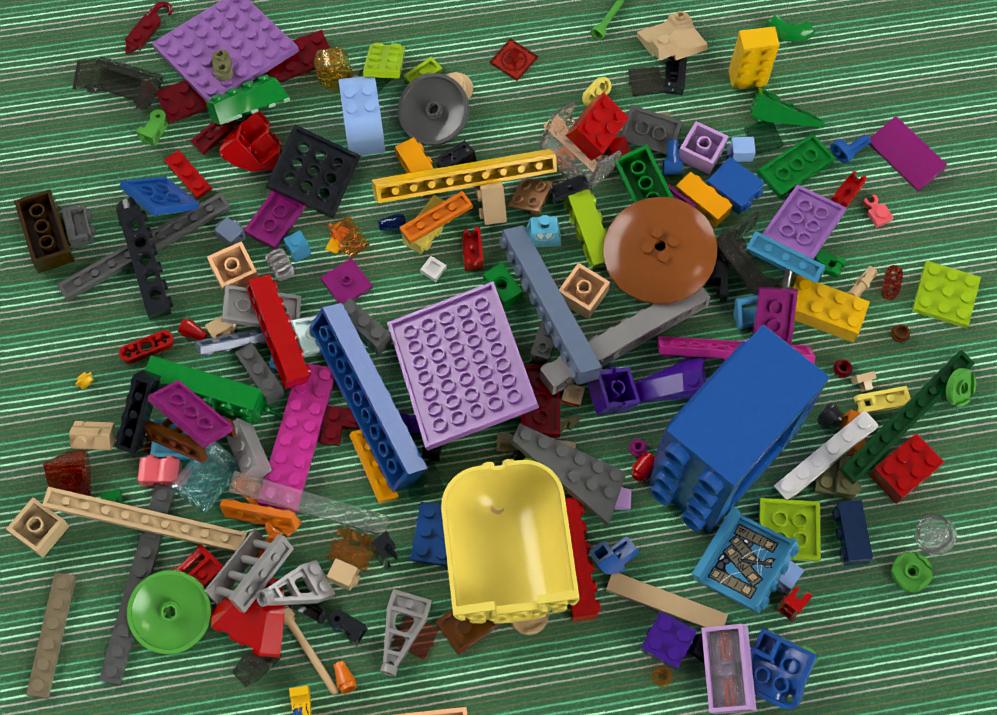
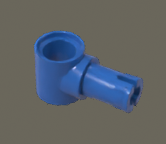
M668 140L667 157L663 160V176H682L683 162L678 153V140Z

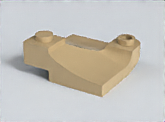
M683 11L669 15L664 23L637 32V38L650 55L656 56L658 60L672 56L676 61L708 50V44L694 28L691 17Z

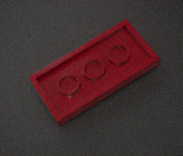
M524 364L539 408L522 414L521 424L548 437L560 438V391L552 395L540 380V369L543 365Z

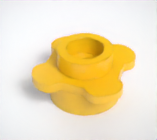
M82 373L77 377L75 384L76 387H80L82 390L94 382L92 373Z

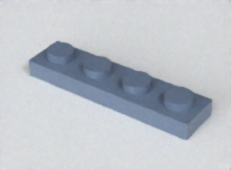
M259 328L196 341L195 347L200 354L212 355L215 351H231L234 347H245L250 343L265 344L267 342L262 329Z

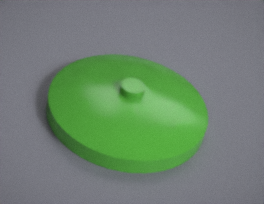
M176 570L160 571L145 578L134 589L128 602L127 620L133 636L144 647L157 653L174 654L191 648L203 637L210 624L211 601L204 592V586L190 574Z

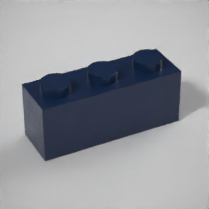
M862 500L838 502L832 510L833 520L837 522L838 527L836 528V537L841 543L839 550L840 558L844 560L845 566L867 564L873 559Z

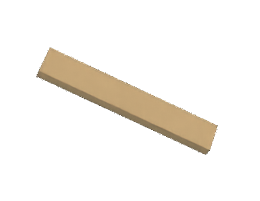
M620 573L611 574L606 591L659 612L661 611L701 628L724 626L728 614Z

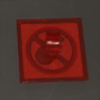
M510 38L489 63L518 81L538 59V56Z

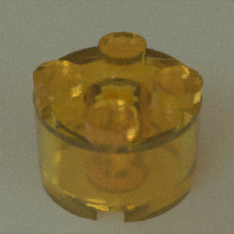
M342 47L316 52L313 64L320 85H326V88L330 89L339 88L338 79L352 78L351 64L347 53Z

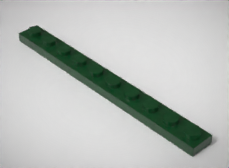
M962 349L839 469L852 485L946 393L947 382L955 370L958 368L970 369L975 364Z

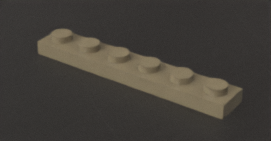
M54 573L26 693L27 696L49 699L77 578L75 575Z

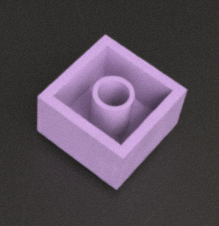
M695 121L680 147L679 157L683 163L710 175L725 149L728 136Z

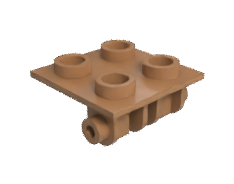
M522 178L508 207L530 211L532 217L540 216L542 207H545V203L552 193L550 187L553 186L554 182Z

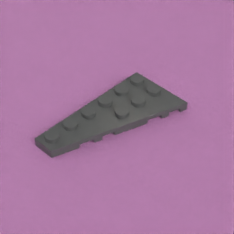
M519 423L511 444L527 458H531L550 468L559 478L563 489L576 500H580L588 507V511L592 514L595 513L602 520L601 522L607 526L627 472Z

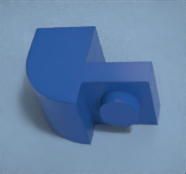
M628 536L612 547L604 540L589 551L596 564L606 574L622 572L626 569L624 564L640 553Z

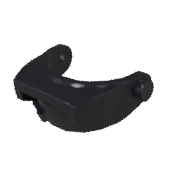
M319 603L308 604L319 611L305 604L288 605L290 609L316 620L321 625L325 621L326 617L324 616L328 611V608Z

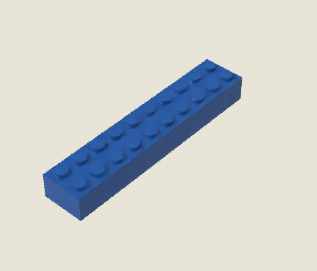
M339 303L322 307L310 325V331L392 493L412 487L428 469L425 460L421 457L416 443L408 432V427L404 424L399 410L394 405L391 395L382 381V377L378 374L374 362L366 351L365 345L361 341L357 329L352 324L343 304Z

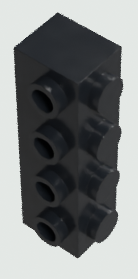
M141 370L133 375L130 391L126 398L125 410L121 417L122 422L116 436L115 448L131 454L142 448L146 435L143 424L150 420L153 405L148 401V396L158 390L161 379L160 375L146 370Z

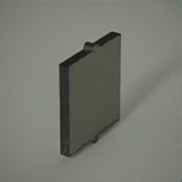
M659 66L628 70L629 85H631L633 96L664 92L662 86L663 78L660 76Z

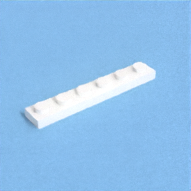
M864 410L776 483L774 488L785 500H791L878 427V424Z

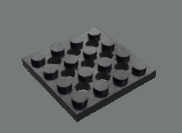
M294 124L265 188L333 219L361 155ZM305 145L309 151L302 152L299 146ZM316 153L324 154L325 159H318ZM298 160L301 162L302 166L295 167L292 164V161ZM333 161H339L342 167H335ZM316 168L318 170V174L312 175L309 172V169ZM291 175L294 177L295 181L288 182L286 181L285 176ZM326 176H333L335 182H328ZM308 183L311 185L312 189L305 190L302 187V184ZM326 191L328 198H322L319 192Z

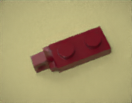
M237 120L221 125L212 122L190 142L201 154L205 155L233 130Z

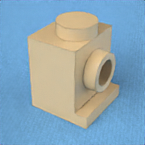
M222 316L205 326L210 337L215 338L235 334L236 324L221 322Z

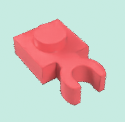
M875 194L871 197L873 203H870L867 198L864 199V207L870 209L867 215L876 228L893 220L894 217L884 203L878 204V197Z

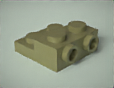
M842 456L815 479V494L853 500L856 494H860L861 482L857 481L852 485L839 471L851 456Z

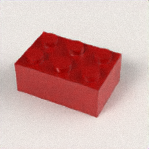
M603 92L589 103L565 136L592 161L605 152L629 117Z
M916 433L878 464L869 476L895 504H898L944 464V461Z

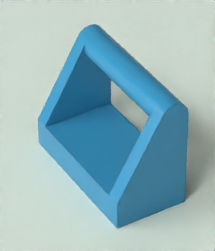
M757 295L737 298L735 300L733 316L738 330L754 327L756 306L742 309V305L757 303Z

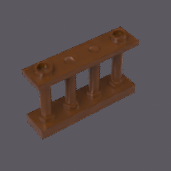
M223 417L232 426H234V423L231 419ZM169 418L161 424L151 420L143 424L149 440L200 463L208 459L205 451L206 447L202 448L191 437L181 434L184 431L178 426L174 430L169 429L174 424ZM234 427L233 431L227 434L228 436L233 438L236 436Z

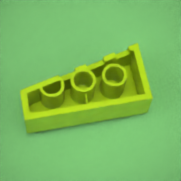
M588 189L568 196L563 206L565 211L569 210L571 225H576L577 239L580 242L583 241L582 250L590 268L594 269L605 265L603 248L607 229L603 228L601 212L596 209V198Z

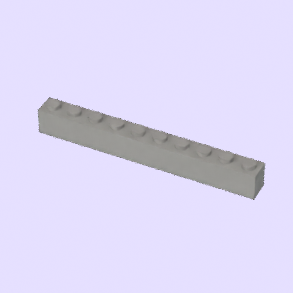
M702 287L695 294L682 301L670 304H652L649 308L638 311L635 316L625 318L619 325L609 327L603 334L593 336L588 343L603 367L708 307L710 295ZM561 355L557 360L544 364L540 369L539 378L552 395L576 382L570 376L569 368L562 361Z

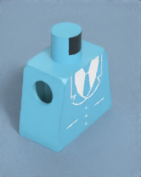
M542 215L541 217L530 218L526 231L535 247L561 246V233L557 217Z

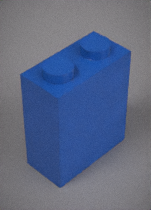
M729 157L707 180L706 184L713 187L720 196L727 198L733 205L731 210L740 215L751 207L752 201L755 198L759 199L763 194L764 190L762 188L765 182Z

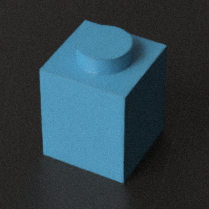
M300 230L284 238L286 249L294 263L311 255L309 244Z

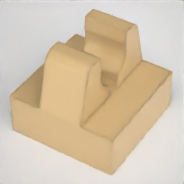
M875 371L850 377L852 385L858 383L861 392L872 390L871 380L876 379Z

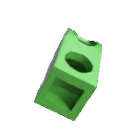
M157 109L150 113V120L144 128L140 126L136 131L139 141L156 147L168 126L164 111Z

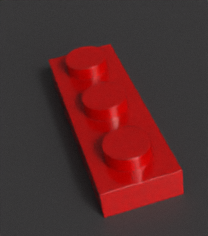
M180 150L164 159L165 164L197 200L212 190L209 183Z

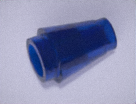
M399 213L378 220L380 231H400V227L406 224L404 214Z

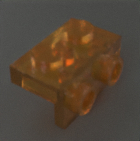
M350 215L335 225L332 223L328 224L331 229L329 231L330 235L334 240L338 239L340 243L338 247L344 255L347 253L353 258L370 245Z

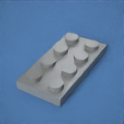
M225 285L221 322L261 327L246 288ZM277 292L284 301V311L289 315L290 320L300 319L301 296Z

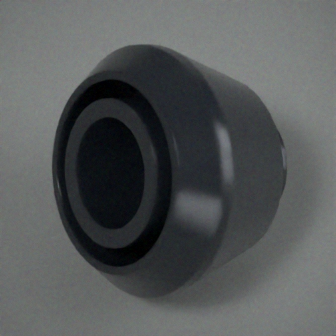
M830 403L818 416V424L828 428L832 426L836 428L843 420L840 417L842 412L836 403Z

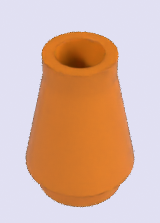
M345 661L335 663L333 668L335 670L337 689L342 694L354 691L357 688V680L346 666Z

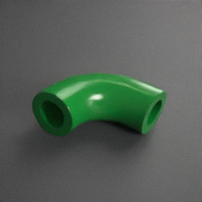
M774 15L765 24L766 28L775 27L778 38L787 42H800L814 36V29L808 21L797 25L789 24L779 15Z

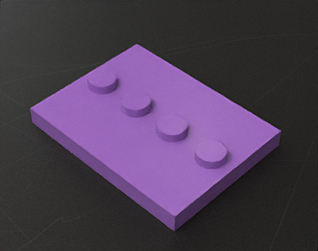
M797 184L767 226L763 235L814 259L846 212V207Z

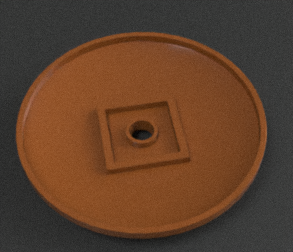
M669 197L647 198L628 206L613 220L604 240V261L611 279L625 294L644 303L670 304L692 296L708 281L716 264L717 241L709 221L692 205ZM663 243L666 248L658 251L655 249V245Z

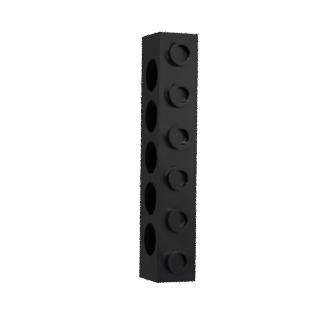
M139 205L117 210L149 320L172 314L170 308L174 306L171 296L167 297L165 290H168L166 280L161 279L160 276L163 269L160 261L156 262L155 259L158 252L155 244L151 245L150 238H153L150 227L146 228L145 221H148L145 210L141 211ZM136 224L141 226L138 230L131 229ZM142 241L146 243L143 247L136 246L139 242ZM144 259L151 260L147 265L141 264ZM149 276L156 277L153 282H147L146 280ZM160 293L161 297L159 299H152L153 294Z

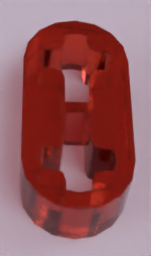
M897 265L889 266L884 274L881 294L887 300L897 298L901 289L903 271ZM891 272H895L896 277L894 280H892ZM890 285L893 286V287H892V291H893L892 294H890V293H889V290H888L889 287H890Z

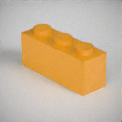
M414 137L395 146L396 157L406 173L434 169L431 158L429 156L426 157L422 144L420 142L417 143Z
M690 172L676 185L675 189L697 206L696 209L715 228L730 214L733 206L730 201L720 196L713 187L705 184L698 175Z

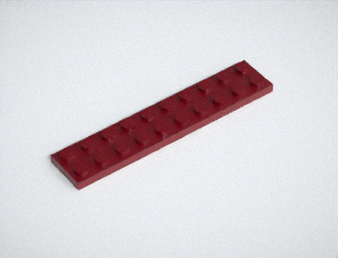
M319 30L292 40L298 46L299 52L263 75L267 74L274 77L281 83L335 63V57L323 31ZM185 80L155 91L169 124L208 110L206 101Z

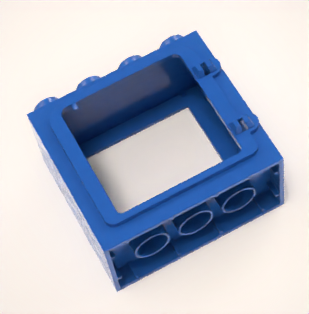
M762 325L749 340L746 338L667 425L655 455L654 468L649 480V484L653 486L650 489L651 495L664 506H668L672 502L683 512L680 516L682 521L693 531L699 532L703 528L710 534L729 513L730 509L737 504L798 434L830 376L765 325Z

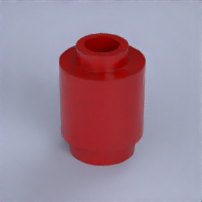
M646 452L639 457L630 470L631 476L636 481L646 482L649 479L654 468L655 456Z

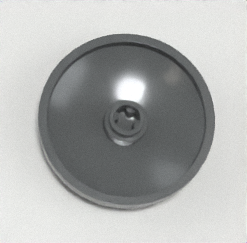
M429 73L414 79L404 89L398 104V117L404 131L411 138L414 137L417 142L428 146L443 145L455 139L464 129L470 111L469 100L462 86L453 78L440 73Z

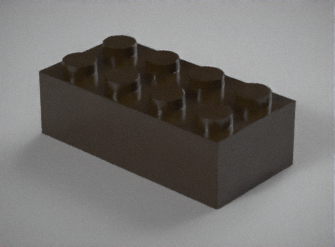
M51 189L14 200L31 260L38 273L75 262L61 214Z

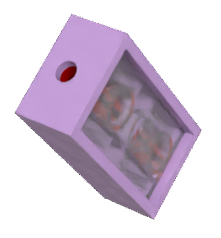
M734 624L701 628L709 713L726 714L757 711L748 626Z

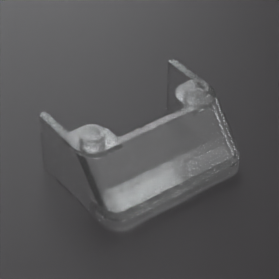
M572 102L552 113L540 140L539 147L540 150L550 149L556 154L557 169L567 180L586 173L591 190H593L613 171L621 152L617 151L609 157L603 155L599 159L595 158L591 161L565 136L576 122L571 117L576 105Z

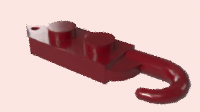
M165 1L157 2L147 14H144L125 38L126 54L136 50L141 51L161 26V19L156 14L159 9L166 7L169 9L168 15L172 14L173 8L170 3Z

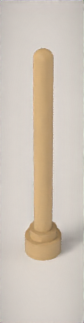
M289 607L286 608L284 625L289 627L331 694H338L339 690L295 623V613Z

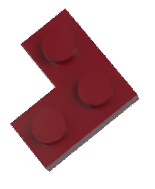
M326 407L320 438L321 445L340 447L343 428L360 430L350 408Z

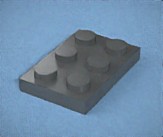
M631 105L627 115L629 119L624 124L620 137L625 136L627 143L640 147L648 144L650 150L667 155L668 140H677L683 121Z

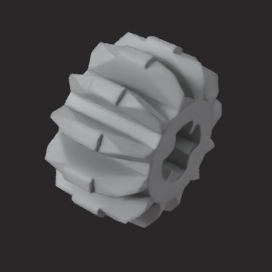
M280 248L266 255L267 263L277 280H286L294 275V268L284 250Z

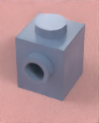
M228 217L220 221L214 230L217 239L228 247L241 241L243 242L246 238L242 226L236 220L232 221Z

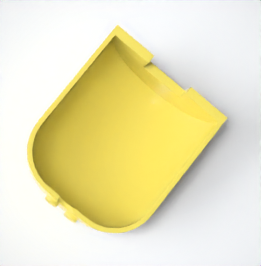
M507 459L502 461L503 465L494 466L493 462H486L481 466L471 467L460 472L447 485L442 497L441 509L453 616L456 619L463 621L465 618H468L470 623L480 624L485 623L486 620H490L494 624L527 621L546 617L549 611H552V613L567 610L568 604L575 605L579 601L564 490L557 475L547 466L531 460L514 461L513 459ZM491 506L496 510L504 508V511L501 514H495L491 511Z

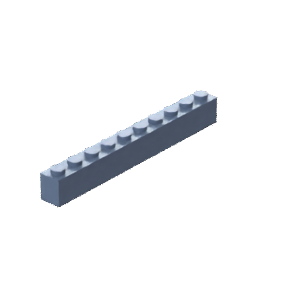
M522 225L503 230L500 246L505 250L508 261L512 263L516 276H519L522 281L523 289L529 294L531 304L535 305L538 317L543 320L547 333H550L555 348H558L561 354L562 361L569 368L570 376L575 379L577 385L599 379L602 366L526 229Z

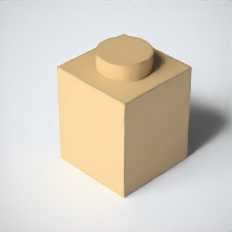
M335 559L327 579L329 582L351 591L353 586H357L360 575H358L357 567Z

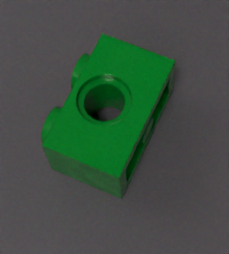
M503 263L483 274L482 285L494 281L504 310L522 300V289ZM498 286H504V287H506V288H505V289H498L497 287H498Z

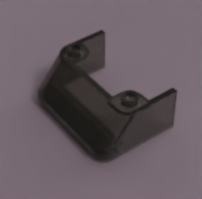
M94 57L77 61L72 89L85 88L87 92L97 94L98 91L110 92L132 99L133 103L136 104V109H147V107L152 105L157 95L156 91L160 89L164 76L113 59Z
M758 211L720 234L716 240L717 250L754 295H758V287L782 288L784 276L778 280L766 278L744 251L746 242L742 236L755 228L760 215ZM793 272L790 285L795 283L798 274Z

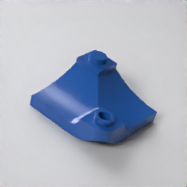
M762 628L754 647L750 649L755 695L783 709H795L799 706L804 695L805 685L818 655L769 629ZM788 695L793 696L791 703L787 700Z

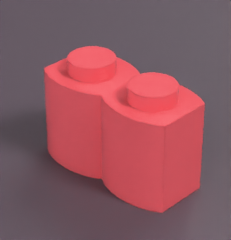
M147 455L146 458H140L137 481L141 486H155L156 484L166 487H180L182 463L175 456H166L164 459H158L154 455Z

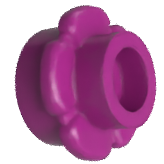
M633 439L632 443L628 446V450L634 457H640L647 452V443L644 440Z

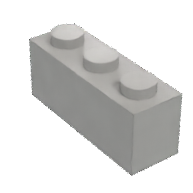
M237 418L233 421L236 436L233 438L226 435L242 476L258 482L272 471V468L253 425Z

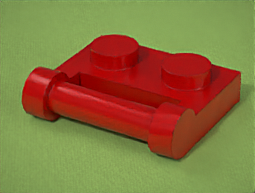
M199 544L196 547V551L180 566L172 570L185 572L203 555L205 558L188 574L195 577L205 588L224 566L204 546Z

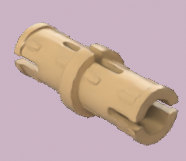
M868 266L861 277L855 280V285L848 291V294L860 297L864 290L870 287L871 281L877 276V270L872 266Z

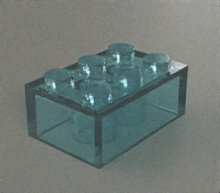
M216 441L206 447L205 451L208 457L206 461L200 463L191 459L169 486L199 512L206 513L240 471L236 459Z

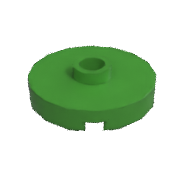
M958 368L949 377L946 386V398L950 404L963 407L970 402L971 399L969 398L971 395H974L976 390V377L971 373V370Z
M904 552L892 563V579L904 591L919 592L926 588L932 580V566L928 559L920 553ZM908 570H912L914 575H910Z

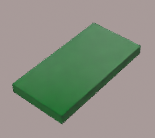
M812 133L759 168L757 174L780 199L794 190L797 184L801 185L834 163L836 158Z

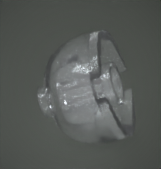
M929 514L924 516L917 524V533H914L918 547L933 555H942L949 552L957 541L955 525L942 515Z

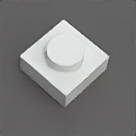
M430 256L420 269V273L436 282L446 270V265Z

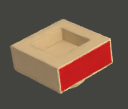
M574 384L566 387L561 403L580 407L585 387Z

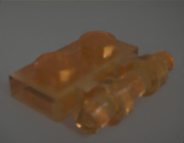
M339 527L337 535L343 536V540L341 542L334 539L327 559L332 562L335 559H339L357 567L360 571L366 572L373 554L372 551L366 550L367 545H371L370 543L375 538L370 537L366 533L353 532L351 528L344 529ZM352 539L361 543L359 547L350 545L349 542Z

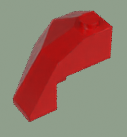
M259 109V112L248 114L230 132L219 150L221 157L225 161H229L231 165L252 172L273 170L283 150L280 147L282 143L277 134H272L269 129L272 126Z
M271 578L263 589L268 588L278 580ZM280 587L279 590L284 597L283 587ZM226 597L211 611L210 622L214 630L218 632L223 630L230 634L229 638L241 646L244 644L253 648L252 652L258 656L280 657L285 616L284 605H267L262 607L258 604L257 599H255L247 611L243 613Z

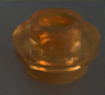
M666 666L657 667L652 673L653 682L659 687H667L673 680L672 671ZM659 674H664L666 679L660 680Z

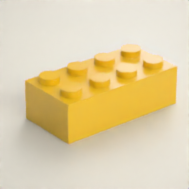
M775 27L739 31L728 70L732 89L767 85L780 46Z
M798 275L793 285V288L798 290L794 321L854 343L860 332L870 301L818 282L814 283Z

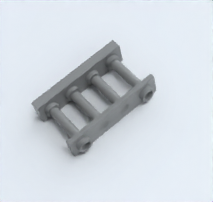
M253 529L204 592L217 605L224 597H228L240 612L245 613L256 599L257 591L262 590L293 551L292 545L283 535L279 534L272 543L266 542L262 535L256 529ZM260 549L265 550L260 558H255ZM249 565H253L247 574H243ZM236 581H241L235 590H230Z

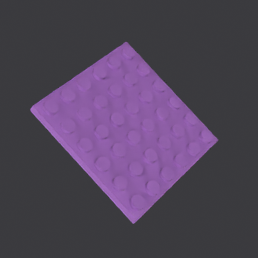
M221 0L152 42L153 48L205 101L210 100L214 95L227 93V90L230 88H239L243 86L244 82L255 80L299 52L298 46L250 0ZM217 50H226L230 54L233 76L227 81L217 80L214 74L212 55Z

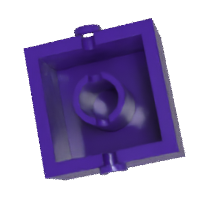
M609 367L607 370H601L599 379L587 382L597 416L631 411L641 403L630 367Z
M660 611L652 628L649 627L646 633L647 637L640 651L676 671L682 659L687 656L688 648L697 631Z

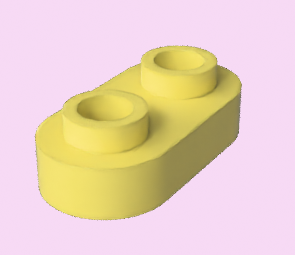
M606 77L597 78L583 93L582 100L584 105L588 106L594 98L603 92L608 95L611 91L610 80Z

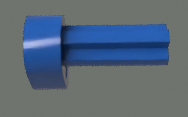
M864 134L850 145L843 139H837L830 144L831 152L840 162L846 164L854 158V154L871 143L870 136Z

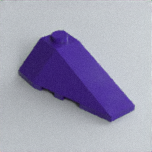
M704 358L681 361L634 382L640 402L649 403L691 398L706 382Z

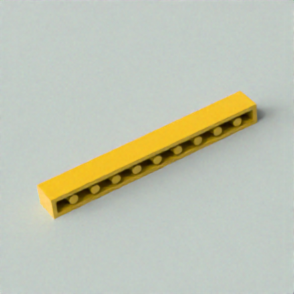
M550 149L373 179V195L378 203L553 173L557 172L556 154Z

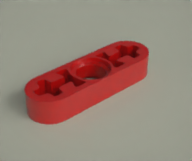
M163 330L124 345L119 350V356L124 363L132 364L170 349L174 345V338L171 332ZM163 337L167 338V343L163 342ZM154 340L157 341L158 347H156ZM145 343L152 344V348L149 351L142 350V346ZM127 351H130L131 357L129 358L126 356Z

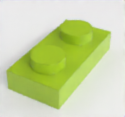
M431 56L406 73L404 80L409 84L422 75L442 73V67Z

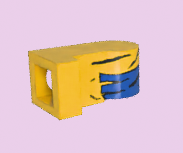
M308 686L289 688L293 715H312L310 688Z

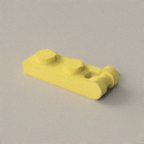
M907 386L859 394L853 397L855 404L859 408L857 412L862 413L865 410L868 414L902 408L911 399ZM865 401H870L871 406H866Z

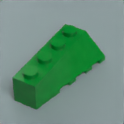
M265 74L259 76L255 81L244 82L243 86L239 88H230L225 94L212 96L210 100L206 101L211 121L221 125L242 118V113L253 114L259 112L258 108L276 106L275 102L281 100L284 103L289 102L290 97L276 78Z

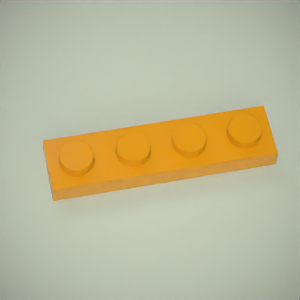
M361 430L352 431L349 436L378 503L396 500L399 495L397 491L392 493Z

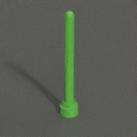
M617 0L602 22L592 28L591 35L595 39H603L606 34L607 25L625 0Z

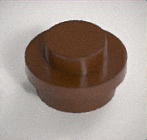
M904 324L895 325L891 330V337L896 342H906L910 337V330Z

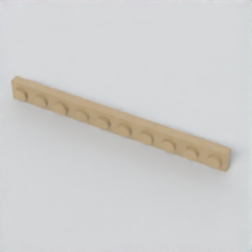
M48 487L42 507L232 552H235L247 537L246 532Z

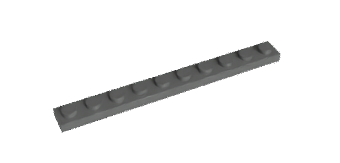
M222 193L215 195L199 204L198 210L185 212L151 231L153 238H150L151 245L155 244L157 251L231 210L229 203ZM142 241L139 242L136 246L143 247L146 243ZM127 245L58 283L57 286L66 301H70L132 266Z
M155 484L148 510L169 515L176 492L175 488ZM145 531L141 532L99 677L100 682L121 686L134 640L127 620L128 602L137 585L152 575L163 535Z

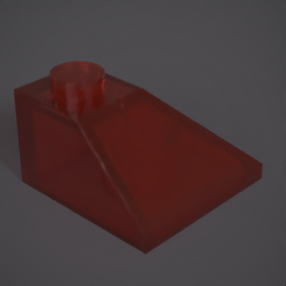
M87 449L68 451L43 463L48 487L86 496L91 495V466Z

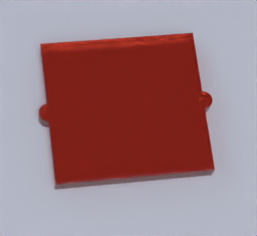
M406 616L401 627H398V631H409L414 623V618ZM425 623L408 653L425 660L430 648L434 646L433 642L439 628ZM396 636L392 645L402 649L405 638Z

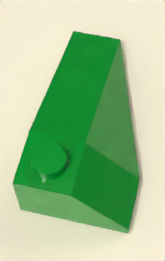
M757 87L750 107V114L753 119L759 122L764 120L772 123L825 127L823 119L803 109L798 111L794 104L790 102L783 103L779 96Z

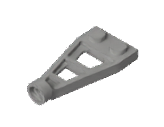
M315 560L298 566L268 588L257 591L256 599L262 607L267 605L312 604L333 598L335 592L318 561ZM298 578H303L310 593H300L294 581ZM286 585L292 596L283 597L279 588Z
M393 589L386 613L384 656L380 669L382 674L396 677L400 663L427 621L432 600ZM398 614L414 618V623L409 631L402 632L396 629L395 621ZM393 636L405 638V643L399 652L390 649Z

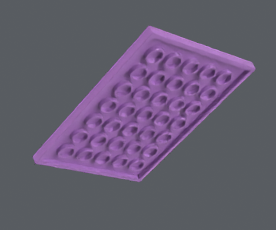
M494 281L387 322L427 451L539 408Z

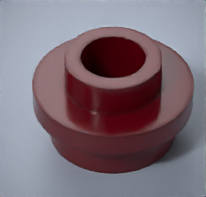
M846 359L837 360L833 365L835 375L840 378H846L852 373L853 367ZM839 367L845 368V371H841Z

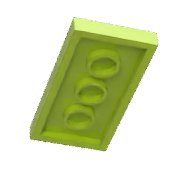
M383 43L370 44L363 68V77L400 78L405 56V46L397 43L391 45H383Z

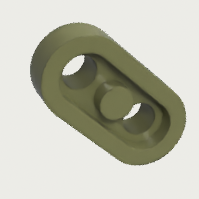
M226 50L215 51L212 55L215 77L219 81H227L233 76L230 54Z

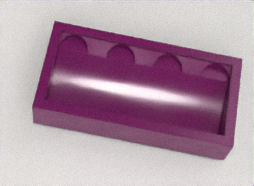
M897 116L886 123L870 138L871 143L869 145L916 191H920L943 173L947 166Z

